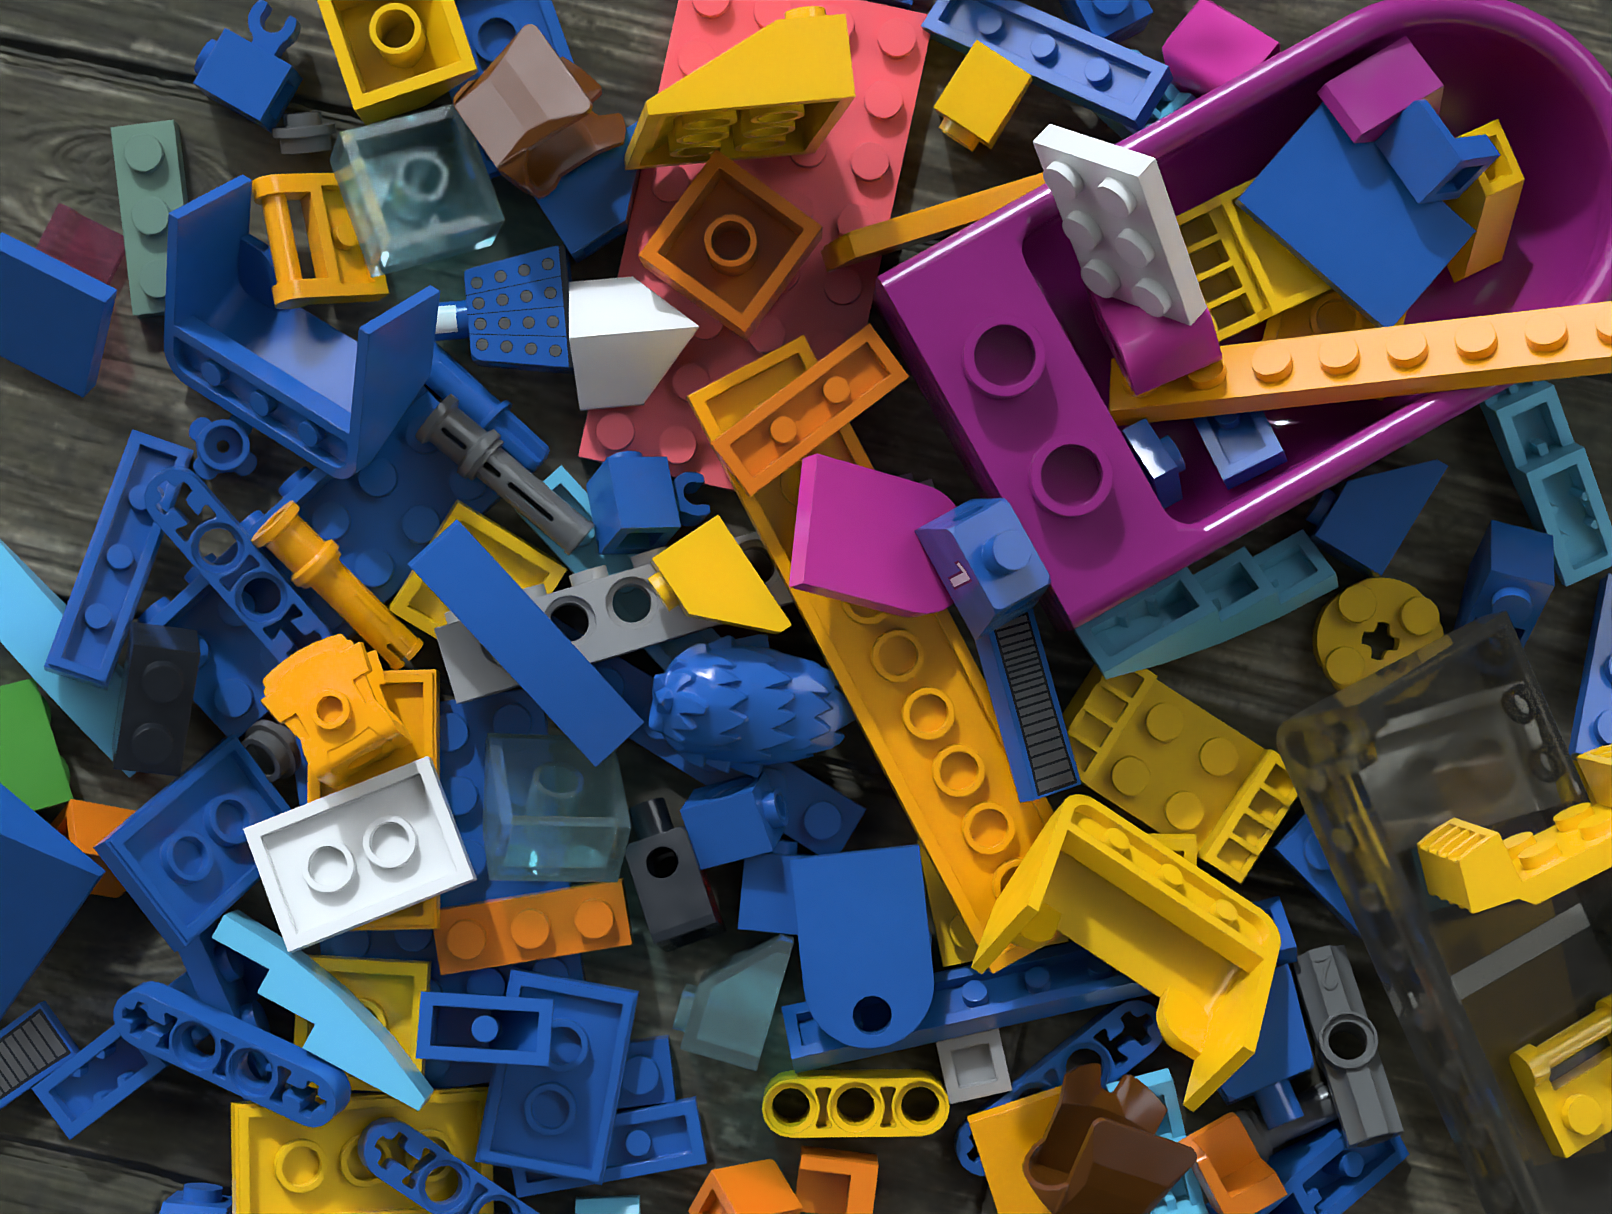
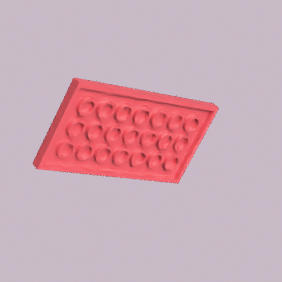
M678 0L658 93L775 20L785 19L784 13L786 11L799 7L821 6L825 8L826 15L846 14L856 97L815 153L733 160L740 167L823 226L821 241L747 342L644 268L639 257L640 252L706 163L641 169L617 278L633 276L700 327L645 401V405L588 410L578 454L579 458L603 463L607 457L623 451H637L642 453L643 457H667L671 478L675 479L678 475L685 472H696L704 476V483L702 485L736 492L717 455L710 447V442L686 397L802 335L805 336L819 362L867 325L882 256L827 272L820 251L824 249L823 246L850 231L891 218L930 39V33L921 27L928 14L864 0Z

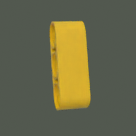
M921 1069L808 1070L795 1073L794 1070L785 1071L777 1074L769 1081L765 1087L762 1102L763 1117L768 1127L778 1135L789 1138L925 1136L933 1134L942 1128L948 1118L950 1108L945 1087L940 1079L930 1071ZM925 1087L933 1091L937 1096L935 1108L927 1116L919 1118L910 1116L901 1107L904 1095L912 1088ZM789 1088L798 1089L803 1092L810 1103L805 1114L794 1119L784 1118L779 1115L773 1106V1100L779 1092ZM862 1088L869 1092L874 1099L872 1108L863 1117H847L838 1109L837 1100L847 1089Z

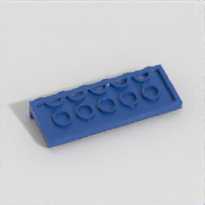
M423 386L373 461L367 467L348 479L334 478L318 467L312 471L307 466L302 467L279 488L278 492L283 498L265 515L261 510H256L240 524L253 537L275 512L293 500L300 507L298 515L324 541L333 539L339 545L338 550L341 552L339 560L386 606L395 598L411 573L412 569L408 563L428 546L457 499L485 515L502 498L478 477L473 481L468 477L466 479L461 477L457 473L458 465L430 441L422 444L415 438L421 425L440 404L434 395ZM237 540L218 558L213 553L208 554L204 558L214 564L230 562L237 555ZM266 546L261 547L291 581L292 572ZM193 566L184 577L189 585L172 601L166 596L157 600L143 612L137 622L197 630L201 654L193 700L226 736L234 733L239 741H241L249 727L270 714L260 701L266 697L264 695L265 686L263 679L280 663L196 567ZM255 578L244 587L243 599L247 607L252 611L268 613L279 605L281 592L277 584L272 580ZM293 583L328 623L333 636L342 634L347 640H350L357 633L312 587L303 589L301 586L297 587ZM291 604L281 620L265 627L273 636L277 634L281 626L288 631L294 640L293 646L289 650L291 655L317 642L321 637L315 630L304 635L291 622L292 616L302 613L295 604Z

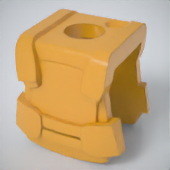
M342 634L327 637L300 649L276 666L263 679L265 686L264 695L266 697L260 700L261 703L280 725L285 724L295 736H298L302 741L303 753L313 773L319 781L332 788L345 783L349 776L397 748L402 749L413 742L402 721L389 709L381 688L387 685V681L377 651L366 652L363 642L354 644V642L347 640Z

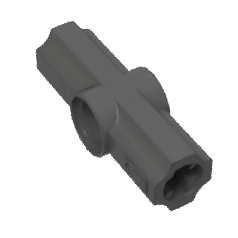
M1328 945L1309 950L1297 956V962L1290 963L1316 1045V1061L1325 1074L1348 1149L1364 1148L1401 1136L1404 1130L1377 1049V1031L1367 1017L1345 946ZM1344 1032L1352 1034L1360 1040L1364 1053L1354 1060L1339 1058L1332 1052L1329 1046L1330 1037Z

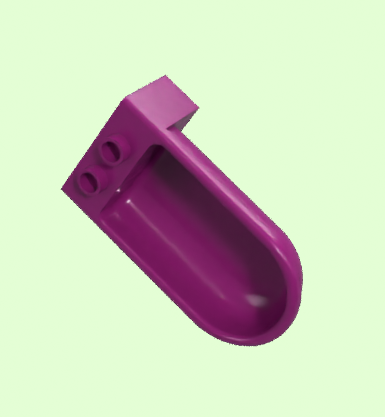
M1383 0L1368 5L1343 17L1115 144L1156 158L1175 216L1180 215L1232 188L1256 178L1321 102H1323L1317 92L1325 83L1406 36L1444 85L1439 117L1453 137L1456 138L1499 119L1525 180L1502 260L1455 283L1446 265L1407 310L1403 325L1612 301V78L1595 56L1569 32L1550 19L1507 0ZM1046 183L877 276L872 300L876 312L981 498H1005L1012 506L1050 575L1051 584L1039 599V603L1056 633L1075 630L1514 385L1505 384L1384 397L1383 401L1365 399L1263 410L1288 461L1230 490L1227 489L1192 418L1151 422L1149 424L1159 439L1168 435L1173 440L1186 467V470L1179 473L1183 499L1163 509L1124 439L1122 430L1131 425L1117 426L1109 412L1111 359L1115 357L1095 321L1081 277L1082 269L1072 243L1062 228V217L1052 191ZM1267 320L1219 342V345L1225 346L1262 341Z

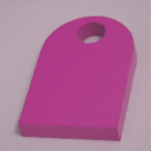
M818 453L802 459L789 587L903 617H918L942 611L954 602L914 530L957 506L945 494L925 484Z

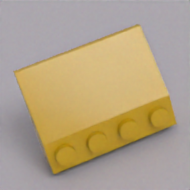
M806 6L788 10L784 13L785 19L775 20L647 100L624 156L625 170L706 163L716 149L732 161L815 153L856 97L846 14L826 15L825 8L821 6Z

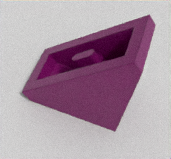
M1404 36L1325 83L1317 94L1354 143L1375 142L1415 100H1427L1439 116L1444 85L1409 39Z

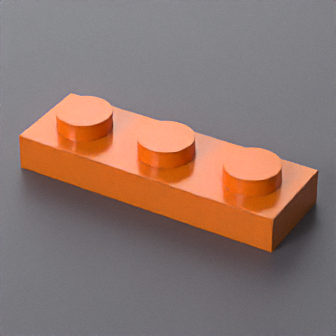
M869 323L709 445L747 496L751 497L906 380L909 375Z
M624 878L440 908V929H433L440 975L632 945L634 942Z

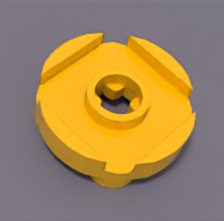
M1392 578L1363 579L1343 588L1322 607L1313 630L1314 656L1319 667H1322L1325 676L1333 683L1331 685L1343 696L1364 704H1394L1408 697L1420 694L1436 674L1444 651V632L1440 623V613L1437 606L1430 599L1424 597L1415 587ZM1378 623L1386 625L1387 635L1394 638L1393 650H1385L1381 660L1371 658V647L1362 644L1363 633L1374 632Z

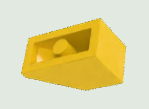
M719 515L686 535L650 561L657 573L647 580L668 611L679 605L686 617L776 635L792 625Z

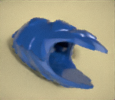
M758 634L739 639L727 635L709 644H694L675 657L664 674L655 675L652 687L653 701L649 714V728L661 733L666 743L676 753L694 765L704 767L707 764L726 773H729V768L757 778L764 765L793 762L813 757V753L837 746L845 738V735L837 730L856 720L831 670L821 667L814 661L770 649L767 634Z

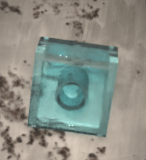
M487 733L485 742L483 839L489 880L618 882L631 831V823L616 749L595 767L566 735Z
M772 933L703 971L698 987L686 983L672 1027L673 1029L685 1032L680 1049L753 1071L757 1070L793 947L794 934Z

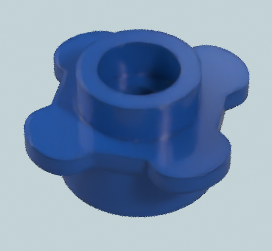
M231 415L228 420L220 419L213 422L206 417L194 420L189 428V436L196 442L198 457L193 463L194 472L204 480H212L218 473L235 472L239 476H247L252 473L257 465L256 456L250 452L248 437L253 427L235 415ZM219 441H226L229 444L227 452L221 453L217 450V443Z

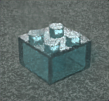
M454 104L339 132L329 161L371 278L492 245L505 219L475 136L460 114L455 110Z

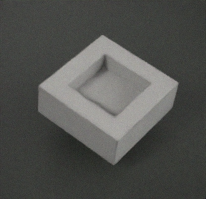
M999 1028L936 1042L949 1104L1012 1091Z

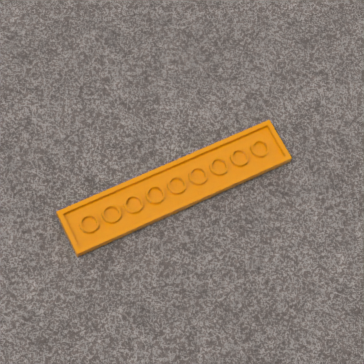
M802 335L688 395L686 399L711 443L818 361L805 336ZM850 422L751 497L747 496L719 459L978 949L996 900L1054 811L1046 796L1037 800L1020 803L987 683L947 608L923 616L903 617L789 587L802 459L818 453L874 470ZM1056 930L1055 935L1048 943L1063 936V934ZM1010 943L987 969L994 974L1036 950L1026 949Z

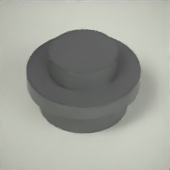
M321 111L283 114L284 126L272 128V137L279 138L281 154L331 150L330 134L337 133L336 123H323Z
M260 720L247 729L245 740L241 744L264 772L269 782H274L277 779H287L299 769L301 765L300 750L296 744L295 735L288 728L269 720Z

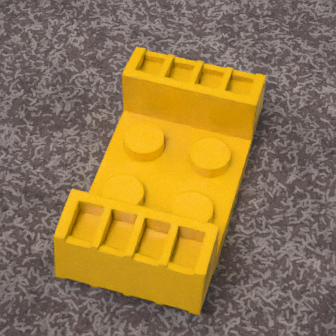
M1254 179L1176 216L1203 298L1210 312L1218 342H1222L1250 329L1281 312L1332 289L1234 203Z
M1094 664L1062 714L1081 783L1158 833L1196 834L1197 858L1242 885L1308 782L1310 774L1274 750L1264 749L1156 679L1158 676L1148 669L1105 679L1096 664Z
M1612 744L1598 747L1576 757L1597 804L1592 806L1591 803H1581L1559 812L1553 818L1556 825L1536 835H1533L1532 832H1523L1502 840L1498 832L1455 817L1428 833L1417 843V849L1429 895H1436L1440 900L1449 901L1451 905L1457 904L1459 908H1466L1472 914L1516 899L1537 905L1611 868Z

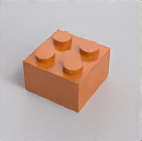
M716 149L640 252L639 257L644 268L747 342L821 241L823 226Z

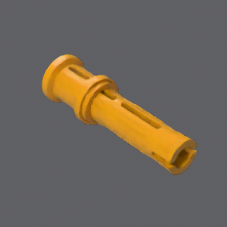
M293 500L286 503L259 528L252 537L251 542L257 548L266 546L292 572L291 581L297 587L301 586L303 589L312 587L390 664L389 666L392 670L401 669L405 666L404 657L410 661L422 648L424 642L419 637H416L339 560L341 552L338 550L339 545L333 539L324 541L298 515L300 507Z

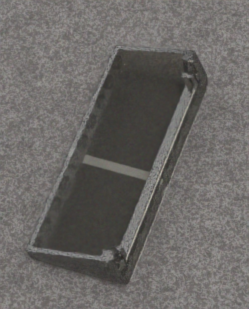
M1505 610L1479 617L1302 710L1279 726L1276 734V744L1289 777L1485 1214H1612V1130L1568 1158L1553 1156L1509 1060L1511 1053L1526 1044L1536 1047L1594 1012L1596 1002L1612 993V867L1537 905L1516 899L1472 914L1466 908H1459L1457 904L1451 905L1447 900H1440L1436 895H1429L1417 849V843L1454 817L1498 832L1502 840H1505L1523 832H1532L1533 835H1536L1556 825L1553 818L1559 812L1577 804L1591 803L1510 617ZM1607 1036L1602 1037L1550 1069V1082L1611 1046Z

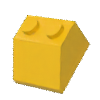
M317 0L354 111L366 126L426 106L479 72L455 0Z

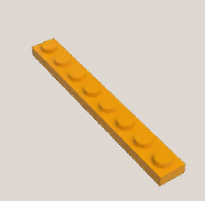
M1612 301L1220 346L1222 360L1137 396L1134 391H1131L1116 359L1112 358L1109 412L1116 425L1123 426L1135 424L1145 418L1148 423L1608 374L1612 373Z

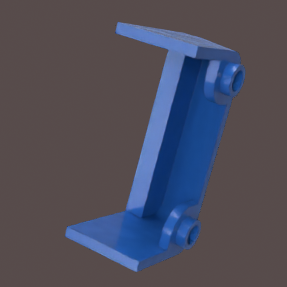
M242 174L169 213L164 323V353L166 360L177 378L190 388L330 476L337 479H348L373 461L431 374L440 291L429 285L359 327L358 342L301 307L277 309L271 289L277 284L270 246L249 234L252 180Z

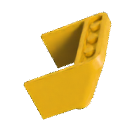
M1082 794L1068 796L1051 815L996 900L971 968L983 974L1010 943L1026 949H1040L1053 938L1056 930L1160 998L1156 1012V1021L1164 1041L1174 1050L1182 1052L1194 1060L1183 1101V1106L1194 1112L1255 1054L1281 946L1279 930L1269 915L1258 906L1097 800Z

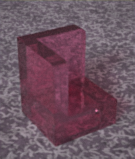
M59 203L36 247L37 250L107 285H110L125 255L123 235L81 215L62 203Z

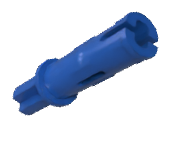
M434 341L431 374L425 384L442 400L450 394L454 395L460 400L459 409L487 432L492 429L497 431L501 435L500 439L505 442L501 448L531 473L535 472L547 459L550 452L549 446L510 411L512 403L509 400L500 402Z

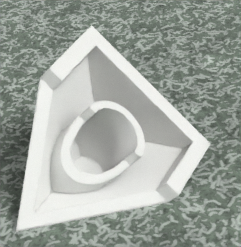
M633 276L569 282V341L580 410L645 405V401L700 326Z

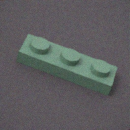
M175 120L110 127L132 313L138 319L165 316L168 216L171 211L188 203L179 124Z

